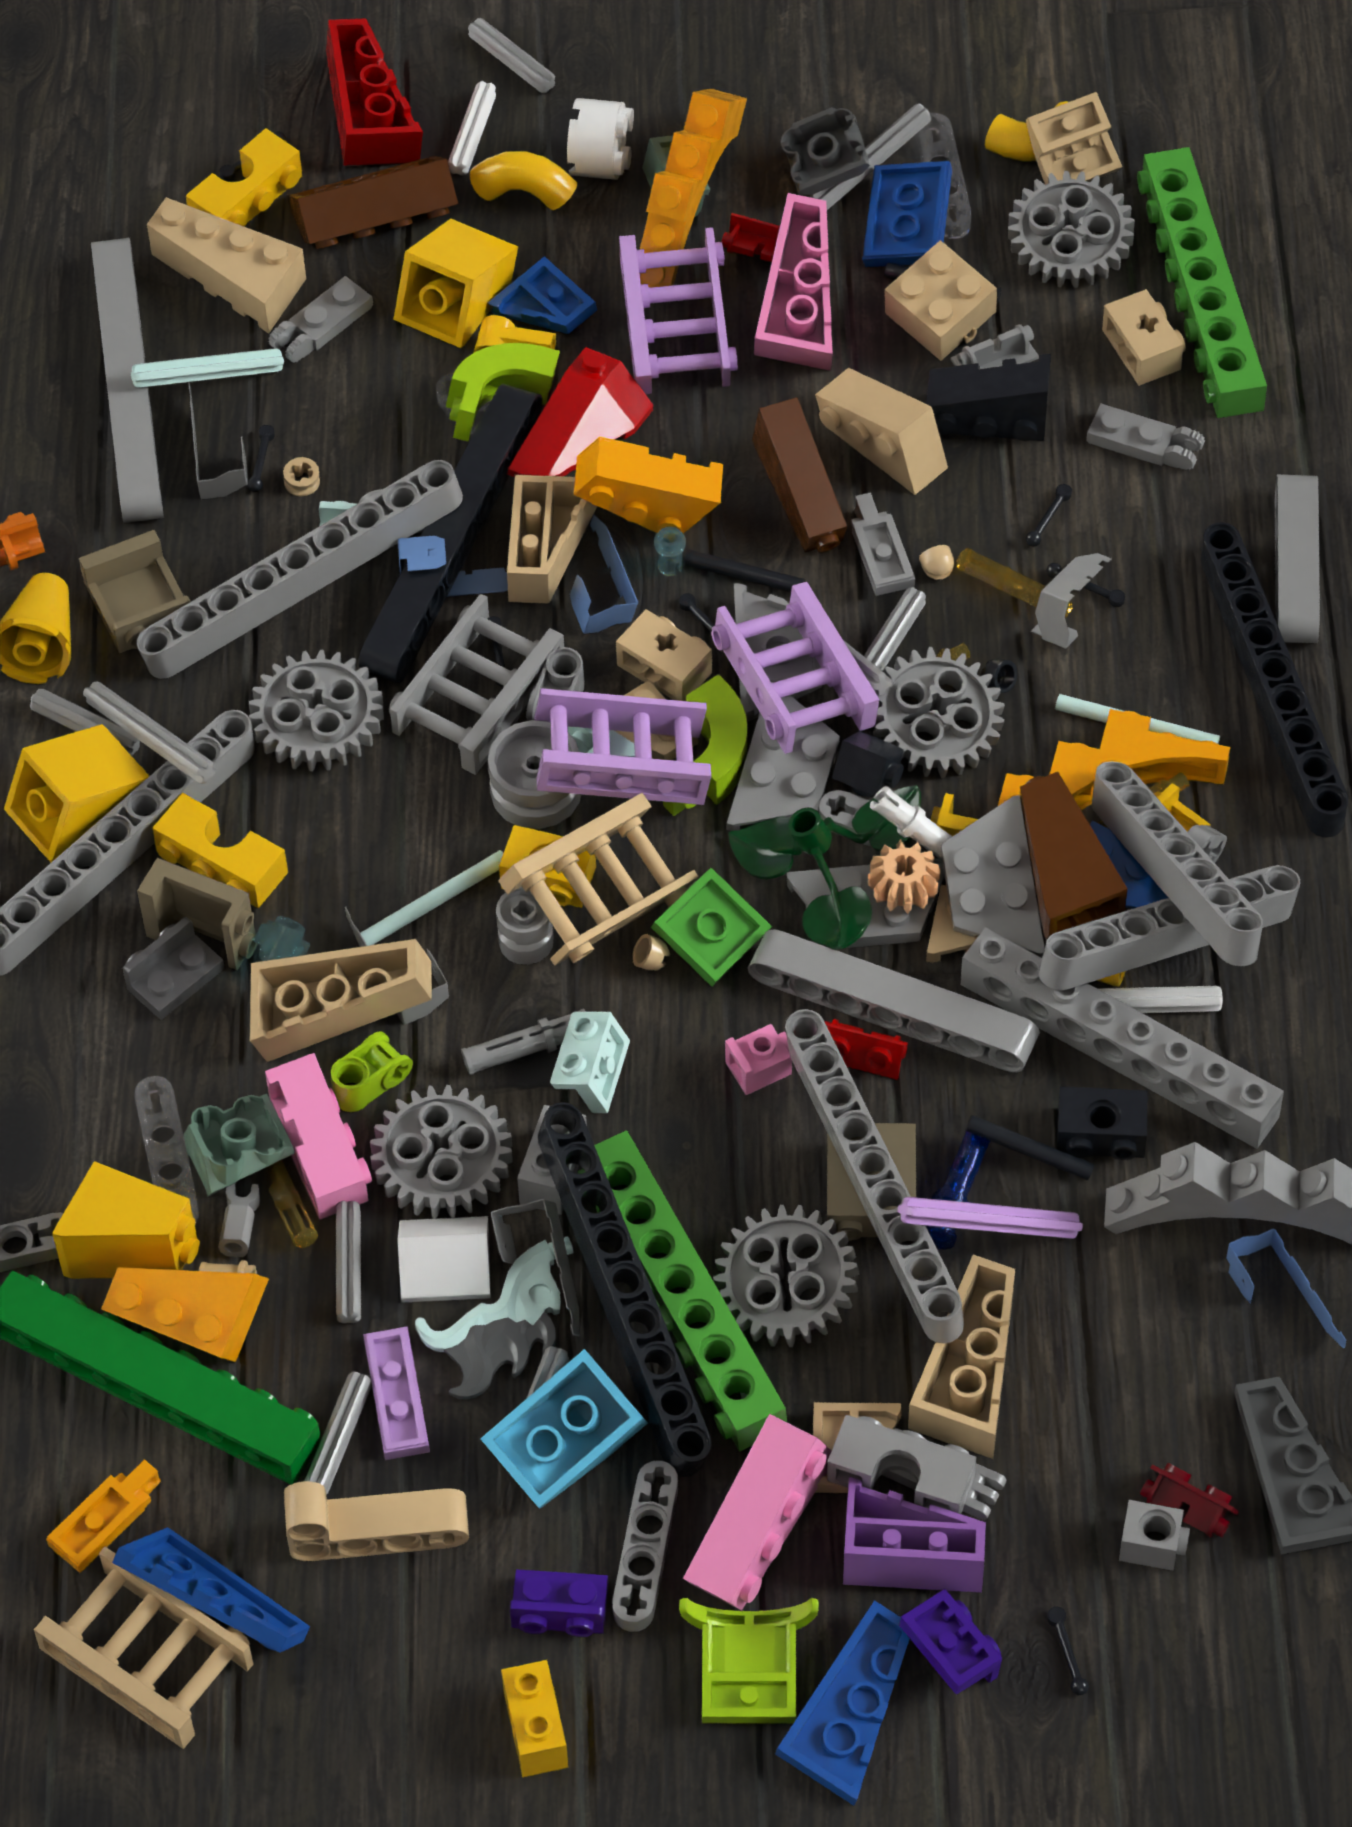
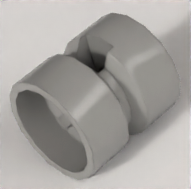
M521 887L508 895L504 893L496 907L498 941L502 954L508 960L517 964L530 965L540 962L549 955L553 948L554 935L552 923L530 891L525 892Z

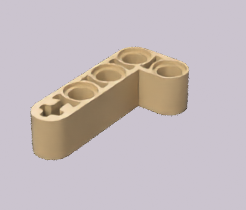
M297 1482L289 1485L284 1490L286 1536L290 1555L296 1560L319 1561L444 1549L460 1546L469 1539L466 1495L457 1489H434L327 1500L324 1486L317 1482Z

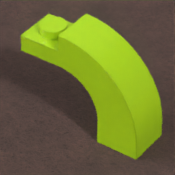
M504 343L483 348L464 359L452 376L446 407L451 408L449 420L456 421L453 438L469 441L479 409L492 400L496 390L502 383L540 394L542 396V405H546L560 351L534 344Z
M719 674L686 695V701L706 703L707 710L701 734L708 742V746L703 754L693 762L711 764V779L707 796L716 805L723 801L738 784L748 751L747 718L744 707L736 692ZM663 801V806L673 816L685 808L690 809L697 805Z

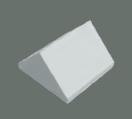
M488 1216L400 1220L398 1255L402 1303L491 1298Z

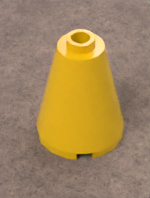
M51 573L34 575L0 621L1 671L20 682L42 684L46 683L49 677L58 675L57 678L64 675L71 660L69 589L62 578Z

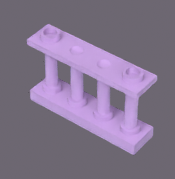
M705 228V247L650 253H644V249H636L635 235L619 236V256L635 381L645 394L652 393V378H659V374L720 368L722 387L730 386L731 371L738 369L735 347H728L718 266L724 265V251L722 242H715L713 228ZM707 263L709 282L649 288L648 284H641L639 273H646V269ZM704 298L712 299L714 317L653 323L652 319H645L644 308H650L651 303ZM716 333L718 352L662 358H657L656 354L649 355L648 343H654L656 338Z
M807 582L792 586L790 603L786 606L785 610L736 624L725 606L717 608L716 623L712 627L714 644L718 650L724 651L764 718L768 735L772 740H777L785 754L793 751L795 732L800 727L843 714L847 717L851 716L860 731L875 726L880 699ZM789 625L797 628L803 637L801 640L753 653L745 640L746 638ZM808 654L812 658L815 657L821 666L820 669L771 683L763 670L765 667ZM825 684L833 687L839 696L838 699L789 713L781 700L782 697Z
M541 688L534 720L550 722L552 750L543 749L536 778L537 791L629 799L643 793L647 800L704 805L711 779V764L693 762L692 737H700L707 710L706 703ZM567 726L592 728L593 753L570 752L568 750ZM609 730L634 732L635 757L610 755ZM651 734L675 736L676 761L652 759Z

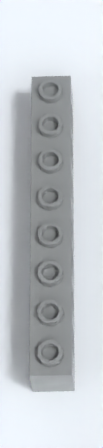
M985 927L962 957V986L1009 1012L1031 1020L1041 1030L1252 1147L1258 1149L1279 1119L1283 1090L1088 983L1066 990H1056L1046 986L1039 977L1042 958Z

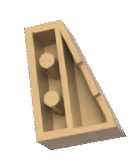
M847 368L815 394L820 410L819 417L824 426L914 495L948 468L932 406L850 368Z

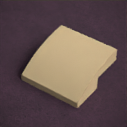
M1097 92L1026 119L1032 148L1045 185L1048 184L1050 173L1059 181L1063 180L1064 171H1068L1071 179L1077 180L1078 175L1083 171L1085 173V181L1090 182L1095 176H1100L1101 178L1122 168V164L1107 132L1111 125Z

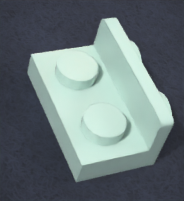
M573 1012L571 1014L550 1080L555 1089H576L592 1113H608L630 1043L629 1038L611 1012Z

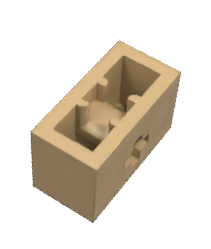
M1147 289L1104 305L1102 330L1138 386L1181 370L1182 355L1186 349L1184 338L1179 330H1173L1167 321L1164 307L1160 302L1154 301Z
M647 609L616 641L617 666L644 682L649 680L658 691L673 700L686 701V695L700 687L712 674V649L709 648L706 642L699 637H691L678 629L668 618L658 617Z

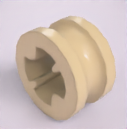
M299 457L290 460L285 465L283 470L284 484L289 493L301 497L308 496L318 489L320 484L319 467L313 460ZM303 473H308L309 478L303 477L300 482L295 481V476L300 477Z

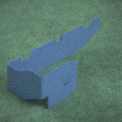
M593 515L590 526L593 532L596 530L599 538L598 545L607 567L609 568L610 566L611 568L610 574L620 598L623 595L626 604L614 605L590 616L588 609L591 599L582 578L577 575L570 598L573 610L584 634L600 632L615 624L630 623L638 605V600L608 528L595 515Z
M437 536L397 539L400 574L402 572L400 559H407L408 571L437 569L446 564L445 539ZM504 568L472 570L473 574L465 575V571H460L447 597L505 592L508 590L507 572H505Z
M1275 1229L1256 1236L1242 1237L1229 1243L1226 1257L1230 1264L1228 1273L1249 1303L1252 1300L1254 1285L1238 1256L1249 1255L1271 1245L1326 1332L1341 1347L1345 1348L1346 1339L1341 1331L1338 1332L1332 1323V1317L1315 1290L1312 1291L1310 1288V1282L1293 1256L1290 1257L1284 1248V1242Z

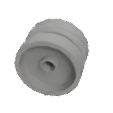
M529 720L513 724L499 733L490 746L488 772L490 776V794L494 807L506 821L517 826L542 829L557 825L571 816L580 803L581 794L537 791L536 778L543 749L552 750L551 724L547 721ZM568 733V750L570 752H579L576 740Z

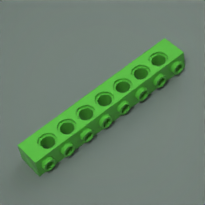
M1190 148L1144 154L1143 171L1137 172L1138 188L1140 193L1146 194L1148 198L1146 209L1149 222L1156 223V244L1159 253L1165 252L1167 258L1165 260V271L1168 282H1174L1176 286L1174 292L1177 311L1184 312L1186 318L1184 320V331L1187 342H1193L1195 346L1194 364L1198 373L1203 372L1205 377L1203 389L1206 402L1208 404L1213 403L1217 418L1264 411L1267 384Z
M626 1130L594 1146L611 1188L617 1185L628 1186L623 1190L612 1189L668 1332L672 1331L677 1340L674 1347L684 1368L692 1367L697 1376L694 1379V1384L704 1404L711 1402L717 1411V1414L714 1415V1420L720 1434L725 1440L732 1438L740 1452L753 1446L769 1414L787 1422L786 1408ZM583 1167L581 1170L577 1171V1174L585 1173ZM596 1206L597 1212L600 1213L601 1210ZM636 1219H646V1220H648V1221H646V1222L643 1223V1224H632V1223H631L632 1221H634V1220H636ZM656 1253L667 1254L665 1257L660 1259H654L650 1257ZM677 1287H683L687 1289L686 1291L679 1294L669 1292L670 1290ZM695 1322H704L707 1324L706 1326L699 1329L689 1327L691 1324ZM716 1357H723L727 1359L725 1362L721 1364H712L709 1362L711 1359ZM738 1392L747 1394L745 1398L740 1400L729 1398L730 1395Z

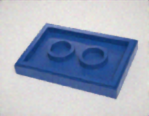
M950 161L874 165L862 257L865 267L886 266L888 262L898 265H913L940 240L944 243L952 176Z

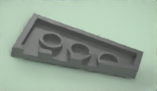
M1280 1376L1236 1384L1235 1398L1281 1555L1352 1541V1495L1344 1482L1340 1483L1329 1465V1457L1321 1444L1317 1445L1309 1432L1306 1419Z

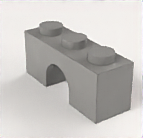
M845 1415L827 1462V1481L848 1488L849 1477L861 1480L863 1487L873 1490L877 1479L883 1473L890 1470H903L913 1475L918 1482L915 1489L914 1504L928 1509L930 1504L961 1514L975 1478L977 1457L970 1455L967 1450L957 1445L948 1444L942 1446L927 1441L922 1435L914 1431L903 1430L899 1432L883 1427L879 1421L867 1416L856 1418Z

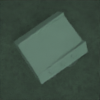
M268 1094L240 1097L234 1102L232 1108L224 1111L217 1106L211 1105L197 1108L192 1113L191 1124L188 1125L183 1134L187 1155L190 1156L206 1189L207 1197L295 1153L294 1147Z

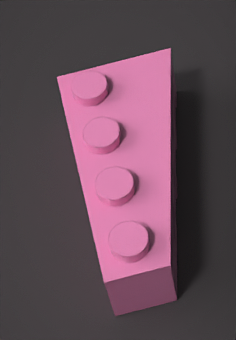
M788 193L756 330L754 355L831 371L833 349L827 204L825 200Z
M769 1414L683 1579L742 1611L745 1604L752 1602L758 1594L763 1575L779 1554L783 1543L816 1492L817 1484L823 1476H826L827 1462L832 1450L817 1437Z

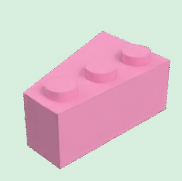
M315 1053L266 1070L265 1075L270 1101L294 1147L295 1153L291 1155L319 1220L336 1214V1206L341 1201H356L359 1205L369 1201L366 1184L372 1182L369 1168L363 1157L357 1159L353 1148L356 1147L353 1133L348 1123L343 1124L341 1120L338 1101L332 1088H328Z

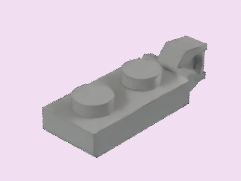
M871 493L855 496L856 507H854L857 518L851 519L852 534L875 596L914 587L915 576L892 515L887 514L886 511L878 513Z

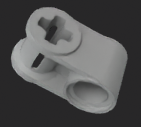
M562 647L555 649L548 655L537 685L534 686L528 701L527 720H534L541 688L583 692L585 686L583 660L576 650ZM561 673H571V674L565 675V676H564V675H559V674H561Z

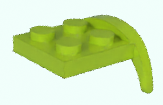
M688 1598L679 1600L681 1616L688 1623L702 1630V1723L795 1722L796 1630L806 1626L817 1616L818 1599L810 1598L808 1601L796 1606L767 1611L722 1610L699 1605Z

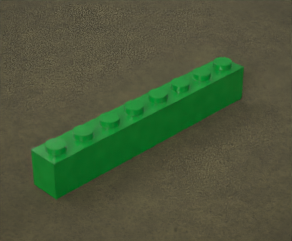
M12 1270L0 1287V1339L290 1485L297 1482L316 1453L321 1442L319 1425L316 1419L307 1411L300 1408L291 1410L279 1404L277 1399L269 1392L259 1388L253 1391L241 1385L237 1378L222 1369H218L215 1372L201 1365V1362L191 1353L184 1350H179L177 1353L163 1346L162 1342L153 1334L146 1331H141L139 1334L125 1327L124 1323L113 1314L103 1312L101 1315L87 1308V1305L75 1295L66 1293L63 1296L51 1290L37 1276L28 1275L25 1277Z

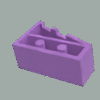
M849 1477L843 1585L929 1590L946 1589L947 1591L982 1593L986 1522L930 1504L928 1509L904 1501L903 1494L889 1490L887 1495L863 1487L861 1480Z

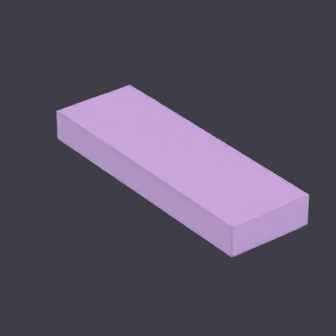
M408 1327L363 1334L385 1460L430 1452Z

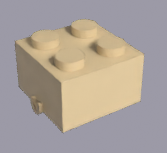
M941 240L885 288V313L940 361L963 341L966 343L971 342L977 334V329L996 313L997 288Z

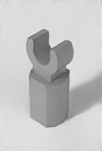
M235 1184L226 1187L228 1206L225 1209L218 1246L220 1252L225 1256L244 1257L248 1253L255 1216L254 1211L260 1204L258 1184H252L251 1192L246 1197L236 1196Z

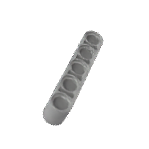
M1281 474L1276 476L1275 620L1284 642L1318 643L1320 626L1318 476Z

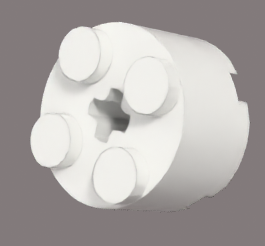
M576 98L572 109H580L578 120L570 119L567 142V163H573L575 166L569 170V174L571 176L617 180L620 175H623L624 170H629L631 163V147L625 146L626 131H632L634 110L633 108H626L624 102Z

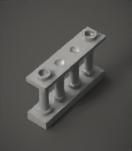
M480 594L471 606L467 605L463 608L455 627L403 692H398L393 697L389 706L392 733L400 736L408 724L414 721L454 741L460 749L462 768L474 775L478 773L488 760L490 746L499 733L515 724L527 709L531 692L534 686L537 685L548 655L555 649L564 647V635L551 628L548 629L540 641L535 640L532 642L488 620V597ZM482 634L525 656L526 659L518 669L514 668L510 671L468 648L477 636ZM458 662L503 685V689L496 698L492 697L488 700L445 677ZM435 691L481 714V717L473 728L468 727L465 729L423 708V705Z

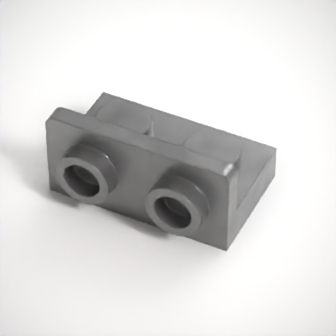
M184 917L178 923L167 926L160 933L158 939L147 948L132 954L123 967L127 990L162 1020L224 970L225 967L223 959L195 935L193 922Z

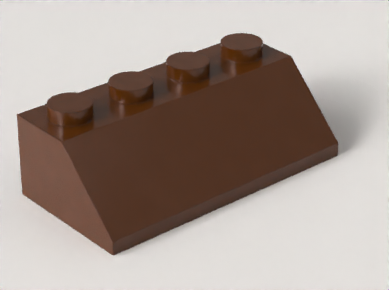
M438 156L426 157L287 195L303 241L308 244L315 243L316 249L338 244L337 237L352 233L353 239L375 234L374 227L389 223L390 229L412 224L411 217L426 213L427 219L443 216L450 213L449 206L458 204L447 158Z

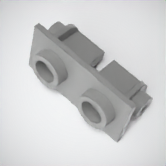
M1018 324L1014 329L998 335L994 340L988 339L971 347H963L961 353L951 357V361L954 366L978 363L980 369L1002 366V360L1015 358L1016 364L1029 363L1039 359V355L1029 342L1034 340L1031 327L1029 325L1023 327L1021 324Z

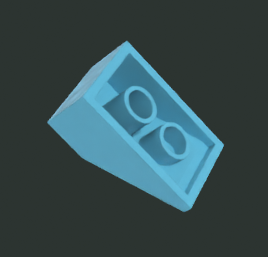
M583 1349L487 1432L481 1440L540 1509L618 1450L648 1422L592 1356Z

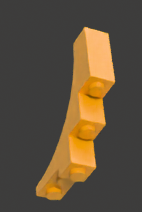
M706 89L692 93L684 130L674 132L665 171L655 173L646 209V212L649 213L640 249H644V253L684 249L696 210L713 169L730 141L738 136L747 98L715 89ZM679 266L646 269V273H639L641 284H648L649 288L673 286Z
M1110 709L1100 749L1092 748L1082 743L1058 741L1050 774L1059 772L1079 808L1083 810L1092 804L1096 768L1104 762L1114 761L1126 764L1144 784L1185 780L1224 784L1230 747L1219 745L1213 741H1197L1182 738L1168 732L1150 731L1151 717L1143 716L1133 711ZM1006 773L998 806L1011 797L1019 795L1020 786L1026 784V782L1034 777Z

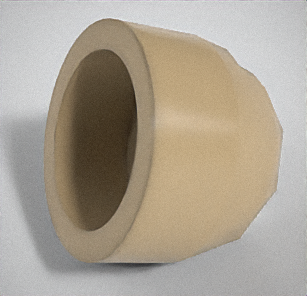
M947 545L931 547L919 556L924 572L934 580L945 579L953 570L954 558Z
M644 934L638 939L634 947L633 963L636 967L645 970H659L666 965L663 959L664 956L670 955L669 949L660 938Z

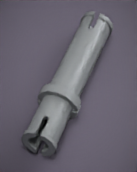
M583 1008V1009H580V1010L577 1011V1012H586V1011H585V1009ZM571 1014L550 1021L545 1017L537 1021L538 1025L503 1035L478 1045L462 1048L461 1053L468 1074L473 1075L476 1072L545 1049L548 1053L556 1051L557 1045L563 1042Z

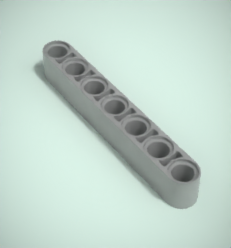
M1114 761L1100 764L1096 768L1091 804L1093 811L1221 959L1235 966H1247L1254 963L1258 956L1263 926L1261 915L1129 766Z
M1276 865L1229 879L1261 915L1263 919L1262 928L1283 922L1291 916L1300 887V877L1293 869ZM1169 898L1050 935L1046 941L1039 969V977L1046 986L1052 989L1066 990L1209 944Z
M768 930L765 932L748 966L749 974L764 985L1008 1072H1020L1023 1070L1040 1034L1036 1024L1023 1016L779 930Z

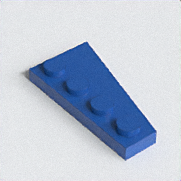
M168 1527L119 1547L112 1561L113 1564L259 1641L264 1647L276 1650L279 1653L302 1643L310 1629L308 1624Z
M875 1600L775 1752V1755L853 1806L858 1799L865 1772L870 1762L879 1729L910 1639L899 1626L901 1617Z

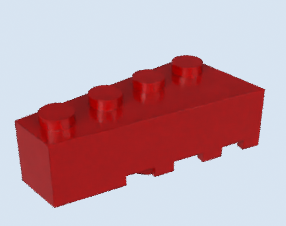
M367 19L328 20L326 55L344 166L408 163L419 160L423 131L419 123L414 121L411 115V107L406 97H402L396 85L397 79L392 69H388L383 59L384 53Z

